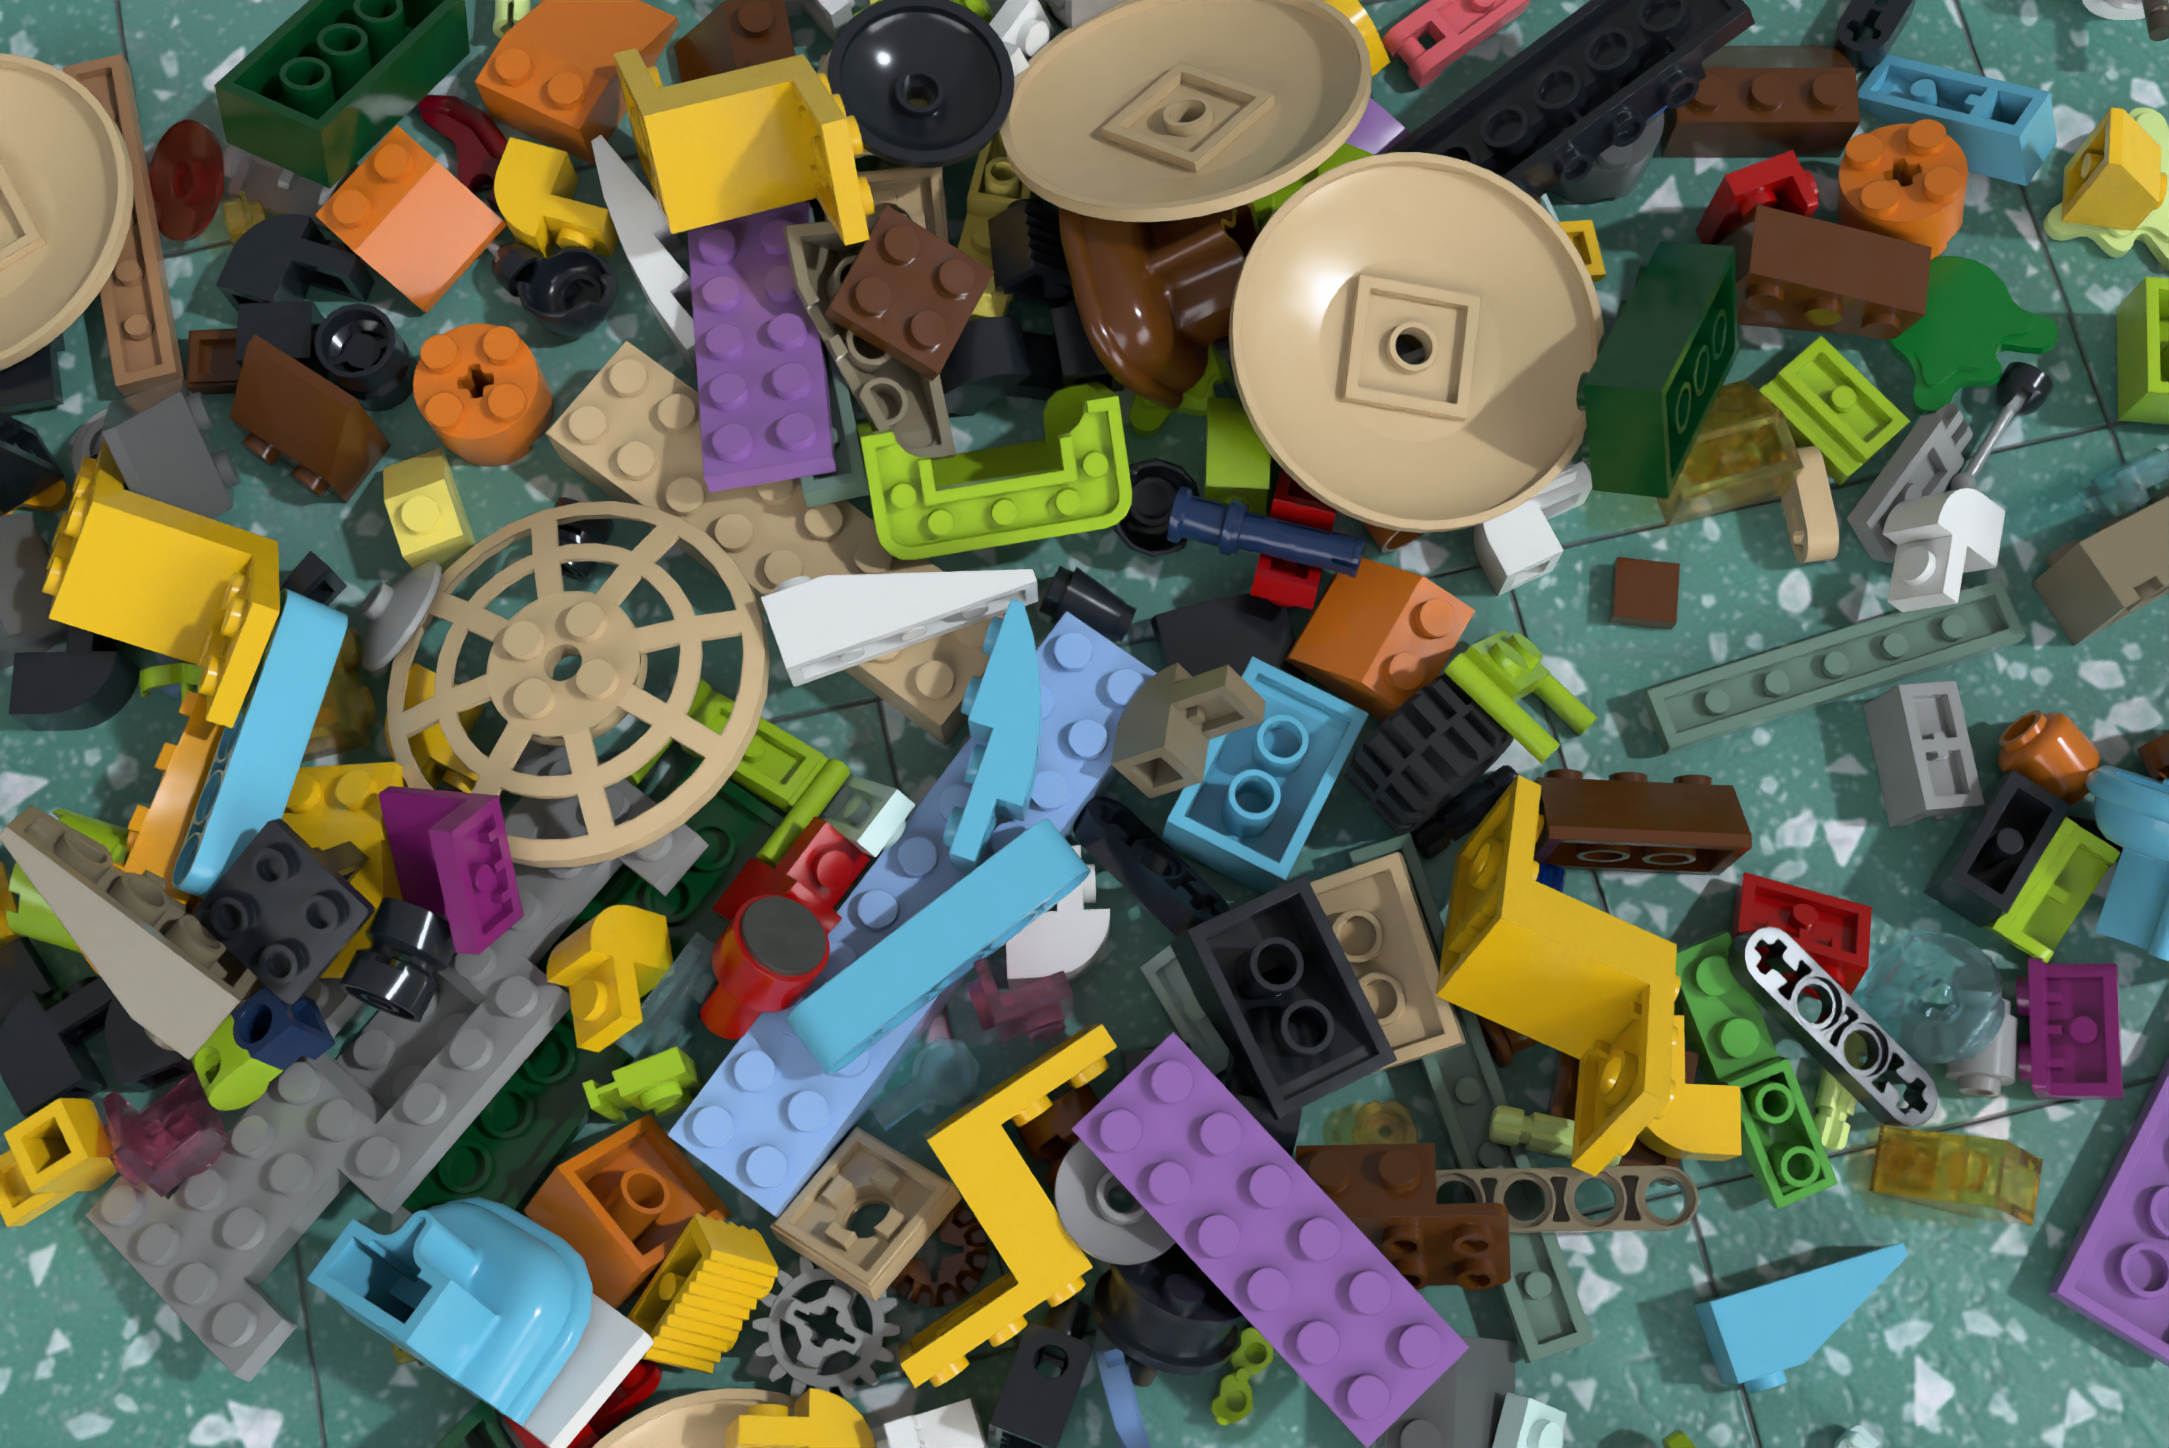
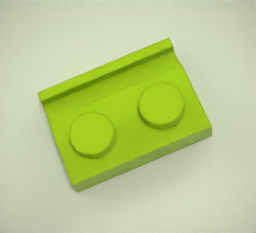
M1822 336L1784 367L1767 385L1761 387L1752 399L1800 447L1816 446L1819 448L1825 463L1826 472L1840 486L1901 433L1910 422L1905 415Z
M677 1046L612 1071L615 1081L602 1086L594 1080L582 1083L591 1109L617 1124L626 1120L623 1111L634 1106L645 1113L654 1110L656 1117L666 1116L683 1110L692 1103V1094L701 1091L705 1086L699 1065Z

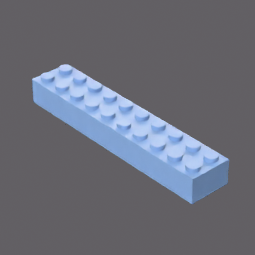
M1068 611L1065 612L1036 650L1042 704L1041 748L1035 786L1025 822L999 814L982 863L1028 828L1047 818L1051 820L1068 841L1074 833V826L1087 803L1094 797H1100L1119 771L1111 765L1120 718L1135 693L1151 677L1157 674ZM972 737L969 738L908 818L906 828L901 837L890 848L882 852L837 911V914L842 919L827 935L830 947L828 962L801 999L786 1010L770 1013L762 1012L667 1134L777 1218L845 1141L970 973L969 971L850 1064L831 1075L824 1073L786 1022L788 1015L802 1001L969 874V872L952 866L949 855L951 846L943 844V836L954 806L965 809L973 785L966 783L964 780L971 754L977 744L987 747V742Z

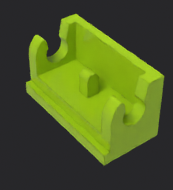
M2064 817L2009 912L1983 926V928L2027 956L2042 958L2045 964H2047L2054 954L2053 951L2108 869L2114 865L2121 852L2078 826L2077 823L2069 818Z

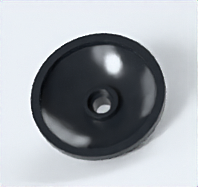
M951 0L879 1L859 12L846 24L836 38L829 57L827 79L831 93H838L840 95L846 117L851 115L855 117L861 134L863 148L873 155L894 164L914 168H936L964 161L980 152L993 141L1005 124L1010 112L1014 93V72L1004 43L984 19L970 9ZM913 98H921L928 105L917 107L911 105L908 101Z

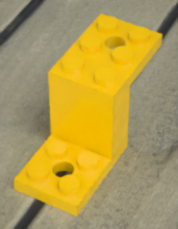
M637 48L613 53L640 166L671 234L817 198L845 246L870 240L865 216L874 214L875 210L872 193L866 177H858L854 156L863 154V144L857 121L853 115L846 117L840 95L838 93H831L826 74L824 72L817 74L804 54L663 87L657 67L647 68Z
M103 440L96 459L84 455L72 487L74 493L69 504V513L63 511L52 540L51 547L53 549L46 567L48 572L41 591L53 595L49 619L199 665L200 668L204 669L197 693L206 695V721L233 728L280 612L278 541L123 489L124 478L106 440Z
M1517 775L1455 855L1436 996L1580 1060L1571 1166L1596 1177L1617 1155L1624 1156L1631 1149L1636 1136L1653 1119L1659 1120L1664 1117L1674 1100L1676 1083L1671 1079L1672 1053L1678 1040V1029L1673 1026L1674 1002L1681 985V979L1676 975L1677 944L1536 881L1539 873V863L1533 860L1534 850L1544 826V816L1538 814L1541 785Z
M1088 1024L923 1134L1010 1270L898 1345L900 1365L915 1388L928 1379L934 1387L949 1381L969 1365L965 1357L966 1353L987 1339L992 1347L999 1346L1027 1326L1028 1323L1023 1316L1025 1313L1044 1300H1047L1051 1307H1055L1075 1295L1086 1285L1081 1275L1093 1268L1082 1249L1065 1232L1058 1212L1001 1124L1011 1119L1013 1124L1021 1127L1053 1105L1046 1094L1064 1082H1067L1069 1087L1074 1086L1077 1089L1108 1069L1110 1065L1104 1056L1117 1048L1103 1024Z

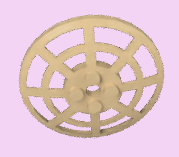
M618 501L578 502L542 510L512 522L481 540L442 574L429 609L392 663L387 694L388 733L395 760L403 767L402 776L409 788L434 790L425 780L411 753L408 738L440 722L441 729L453 752L473 773L479 776L471 793L500 796L501 791L504 790L514 795L536 799H566L578 796L588 834L567 839H529L507 834L513 863L538 868L579 867L619 858L651 845L686 823L717 794L738 767L756 733L767 698L770 655L766 624L754 592L733 559L709 535L682 518L650 506ZM620 518L656 525L632 551L618 546L598 543L559 546L558 525L585 519ZM532 535V555L518 560L497 573L477 590L469 601L450 595L461 581L488 558L514 542ZM682 538L693 545L715 567L731 593L736 610L696 616L691 603L679 584L662 567L655 563ZM594 561L618 566L596 594L585 591H564L561 564ZM535 573L538 599L522 608L510 620L485 609L507 587L523 577ZM643 578L663 596L672 611L674 620L637 628L619 606ZM433 617L451 623L452 626L446 635L438 657L434 682L435 696L404 711L408 672L422 636ZM470 631L493 642L494 644L488 658L487 674L454 687L457 659L468 632ZM742 636L743 660L740 686L731 715L722 733L719 735L687 716L700 681L703 657L702 641ZM680 646L678 674L671 695L665 703L643 690L648 670L647 653ZM571 655L582 657L581 667L573 677L564 681L553 680V671L563 658ZM492 700L496 709L506 719L508 724L490 756L487 757L469 739L460 722L458 713ZM628 714L651 726L627 750L603 764H598L593 739L613 729ZM671 738L705 758L695 772L666 799L639 816L615 826L605 791L606 787L620 782L642 768L665 747ZM532 740L544 745L565 746L572 774L537 776L516 772L513 768L528 741Z

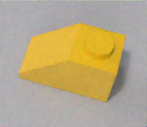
M2111 107L2064 167L2062 222L2135 231L2152 210H2157L2162 205L2167 191L2168 179L2166 173L2160 172L2161 147L2124 109Z

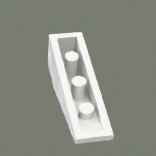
M1033 569L824 575L812 580L808 576H799L783 581L774 588V593L761 597L784 665L794 687L1004 614L1007 611L1010 599L1023 602L1024 606L1039 601L1037 579Z

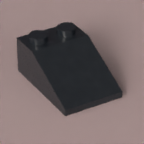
M1306 875L1192 927L1169 943L1198 1004L1275 1120L1397 1061Z

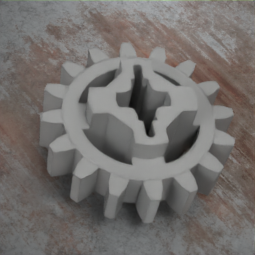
M802 1256L799 1259L801 1274L794 1278L791 1274L780 1269L777 1279L783 1287L782 1291L778 1296L769 1293L761 1300L766 1306L771 1308L769 1318L753 1320L752 1328L768 1332L769 1341L755 1350L757 1357L775 1356L778 1363L772 1368L768 1377L772 1382H777L788 1375L792 1376L794 1380L791 1385L790 1395L795 1398L803 1395L809 1386H814L815 1389L831 1393L833 1387H839L846 1400L855 1399V1380L861 1377L865 1382L876 1386L880 1379L873 1365L877 1360L894 1363L897 1357L891 1350L884 1347L886 1337H896L902 1335L903 1327L887 1323L886 1314L900 1306L898 1299L879 1298L875 1303L823 1268L817 1269L815 1263ZM835 1281L823 1298L809 1303L795 1298L800 1292L813 1284ZM859 1293L863 1296L871 1311L873 1321L872 1335L860 1329L854 1312V1307L859 1299ZM835 1308L839 1311L836 1323L840 1327L845 1328V1333L855 1337V1342L853 1343L845 1339L836 1340L828 1338L821 1347L817 1343L820 1338V1332L812 1327L813 1323L803 1319L801 1314L805 1313L814 1317L817 1315L828 1317ZM784 1321L795 1326L799 1337L801 1349L796 1357L798 1359L797 1362L791 1356L785 1343ZM849 1352L861 1358L855 1365L841 1373L821 1375L832 1357Z

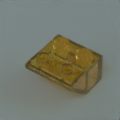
M1746 380L1723 385L1669 499L1657 498L1666 526H1672L1784 495L1804 469L1783 411Z

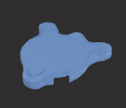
M1098 1326L1096 1327V1339L1091 1340V1344L1094 1346L1093 1351L1119 1448H1151L1127 1364H1125L1124 1354L1104 1335Z

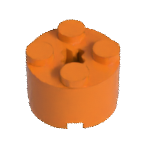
M1922 119L1913 124L1888 125L1869 133L1854 136L1845 147V154L1839 167L1837 224L1932 247L1930 260L1934 259L1947 248L1948 241L1956 232H1959L1963 223L1968 177V163L1963 150L1946 134V128L1943 124L1931 119Z
M468 324L456 327L444 334L431 336L422 345L420 350L421 358L416 366L413 379L414 398L425 420L443 445L450 451L460 456L463 460L477 466H501L524 457L532 450L530 446L537 440L540 434L543 432L545 435L551 425L554 412L552 391L532 352L513 329L491 324Z

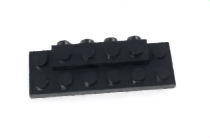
M1590 0L1383 154L1421 152L1467 161L1490 170L1512 182L1540 204V197L1559 183L1572 185L1584 179L1592 169L1593 159L1613 144L1617 147H1625L1635 142L1644 132L1646 120L1665 106L1676 109L1690 102L1699 89V82L1707 77L1701 62L1755 24L1751 10L1743 0Z

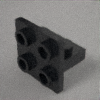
M277 818L266 823L197 908L194 916L203 927L254 973L281 1001L291 1006L301 1001L374 913V906L350 884V881L369 858L351 841L326 850H322L320 847L312 848L287 823Z

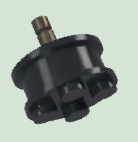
M1177 1243L1162 1255L1147 1262L1131 1265L1110 1263L1111 1269L1106 1271L1098 1280L1091 1301L1094 1318L1104 1335L1119 1350L1133 1358L1129 1367L1133 1384L1140 1387L1150 1386L1158 1370L1179 1375L1209 1373L1222 1367L1230 1359L1238 1340L1237 1324L1246 1317Z

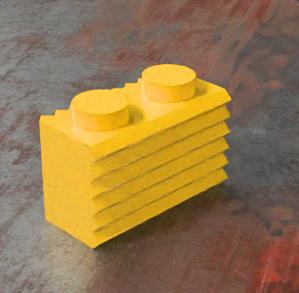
M698 1212L693 1216L627 1316L630 1321L643 1329L654 1341V1344L641 1359L705 1374L713 1373L714 1363H720L721 1353H726L733 1348L738 1339L739 1331L742 1330L743 1321L749 1320L750 1310H755L757 1300L764 1299L770 1293L775 1277L778 1276L779 1267L761 1233L754 1228L748 1230L743 1225L738 1227L732 1222L727 1224L721 1219L716 1221L710 1216L705 1218Z

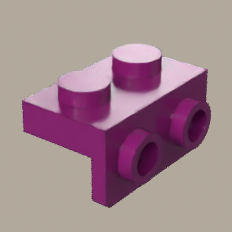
M2028 958V976L2016 977L2018 1015L2030 1017V1041H2019L2020 1081H2032V1090L2038 1099L2124 1100L2117 964H2045L2042 958Z

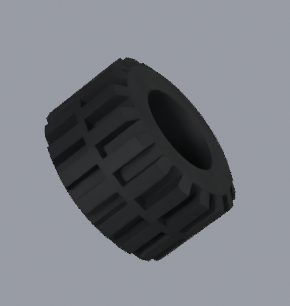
M1443 673L1405 701L1363 742L1352 756L1344 778L1397 835H1402L1422 827L1427 821L1438 815L1439 811L1467 790L1506 751L1514 738L1448 675Z

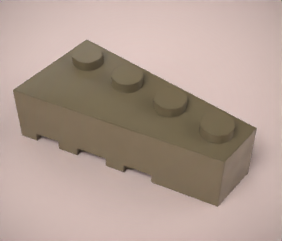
M2169 487L2152 497L2148 501L2150 506L2134 514L2129 509L2100 526L2096 530V534L2082 541L2079 538L2074 539L2045 558L2050 568L2038 577L2032 585L2074 646L2169 593Z

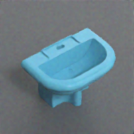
M2101 766L2087 775L2085 784L2087 789L2095 796L2093 813L2097 827L2106 839L2123 847L2094 932L2136 945L2147 950V953L2154 957L2169 961V779L2165 778L2162 782L2113 766Z
M481 1197L451 1200L426 1210L417 1211L398 1231L389 1235L378 1234L352 1218L307 1279L342 1305V1308L349 1315L520 1426H523L576 1349L590 1320L593 1285L585 1260L565 1239L509 1206Z

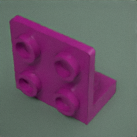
M388 786L379 793L378 797L402 900L434 914L445 915L449 922L455 952L479 955L524 916L499 796Z

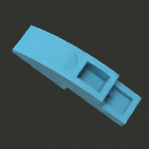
M1010 599L1004 618L994 616L991 620L983 645V653L990 655L983 678L972 676L961 707V713L969 716L968 725L971 737L988 743L987 747L977 744L971 754L964 780L966 783L973 785L965 809L954 806L943 836V844L951 846L949 855L952 866L969 873L982 864L999 814L1025 822L1035 786L1040 757L1042 704L1039 664L1034 636L1024 603L1014 599Z

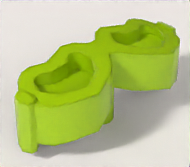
M185 662L140 670L141 698L150 696V691L181 683L182 703L187 691L194 692V685H199L204 668Z
M1253 1325L1239 1331L1238 1345L1229 1359L1231 1371L1224 1374L1218 1380L1217 1395L1209 1402V1410L1213 1415V1420L1219 1425L1227 1426L1228 1423H1237L1253 1410L1252 1390L1247 1381L1250 1375L1264 1370L1273 1361L1272 1345Z

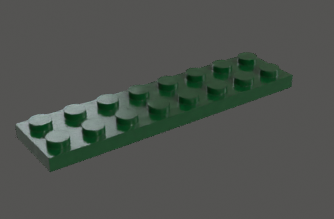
M699 758L695 760L672 792L695 772L702 763V760ZM728 779L717 794L684 823L696 832L709 846L666 896L626 865H621L558 938L537 967L547 975L548 959L557 944L606 908L615 905H629L666 916L675 974L640 998L643 1022L599 1053L577 1048L573 1015L570 1007L401 1205L402 1207L414 1214L417 1211L426 1210L451 1200L481 1197L507 1205L517 1212L521 1211L595 1113L590 1107L582 1083L594 1080L604 1086L614 1082L612 1071L630 1065L710 960L716 941L729 924L712 910L713 906L750 858L757 859V853L783 821V817ZM559 985L568 994H570L569 987Z

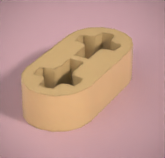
M1816 446L1784 449L1778 457L1777 478L1793 553L1800 563L1832 560L1836 558L1838 553L1839 529L1822 454Z

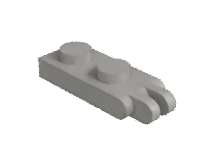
M1946 404L1935 413L1923 416L1916 423L1847 517V521L1871 559L1892 563L1895 559L1897 544L1882 534L1885 522L1892 509L1904 500L1943 493L1952 478L1962 467L1964 458L1961 452L1971 440L1973 432L1968 423L1963 420V414L1956 404Z

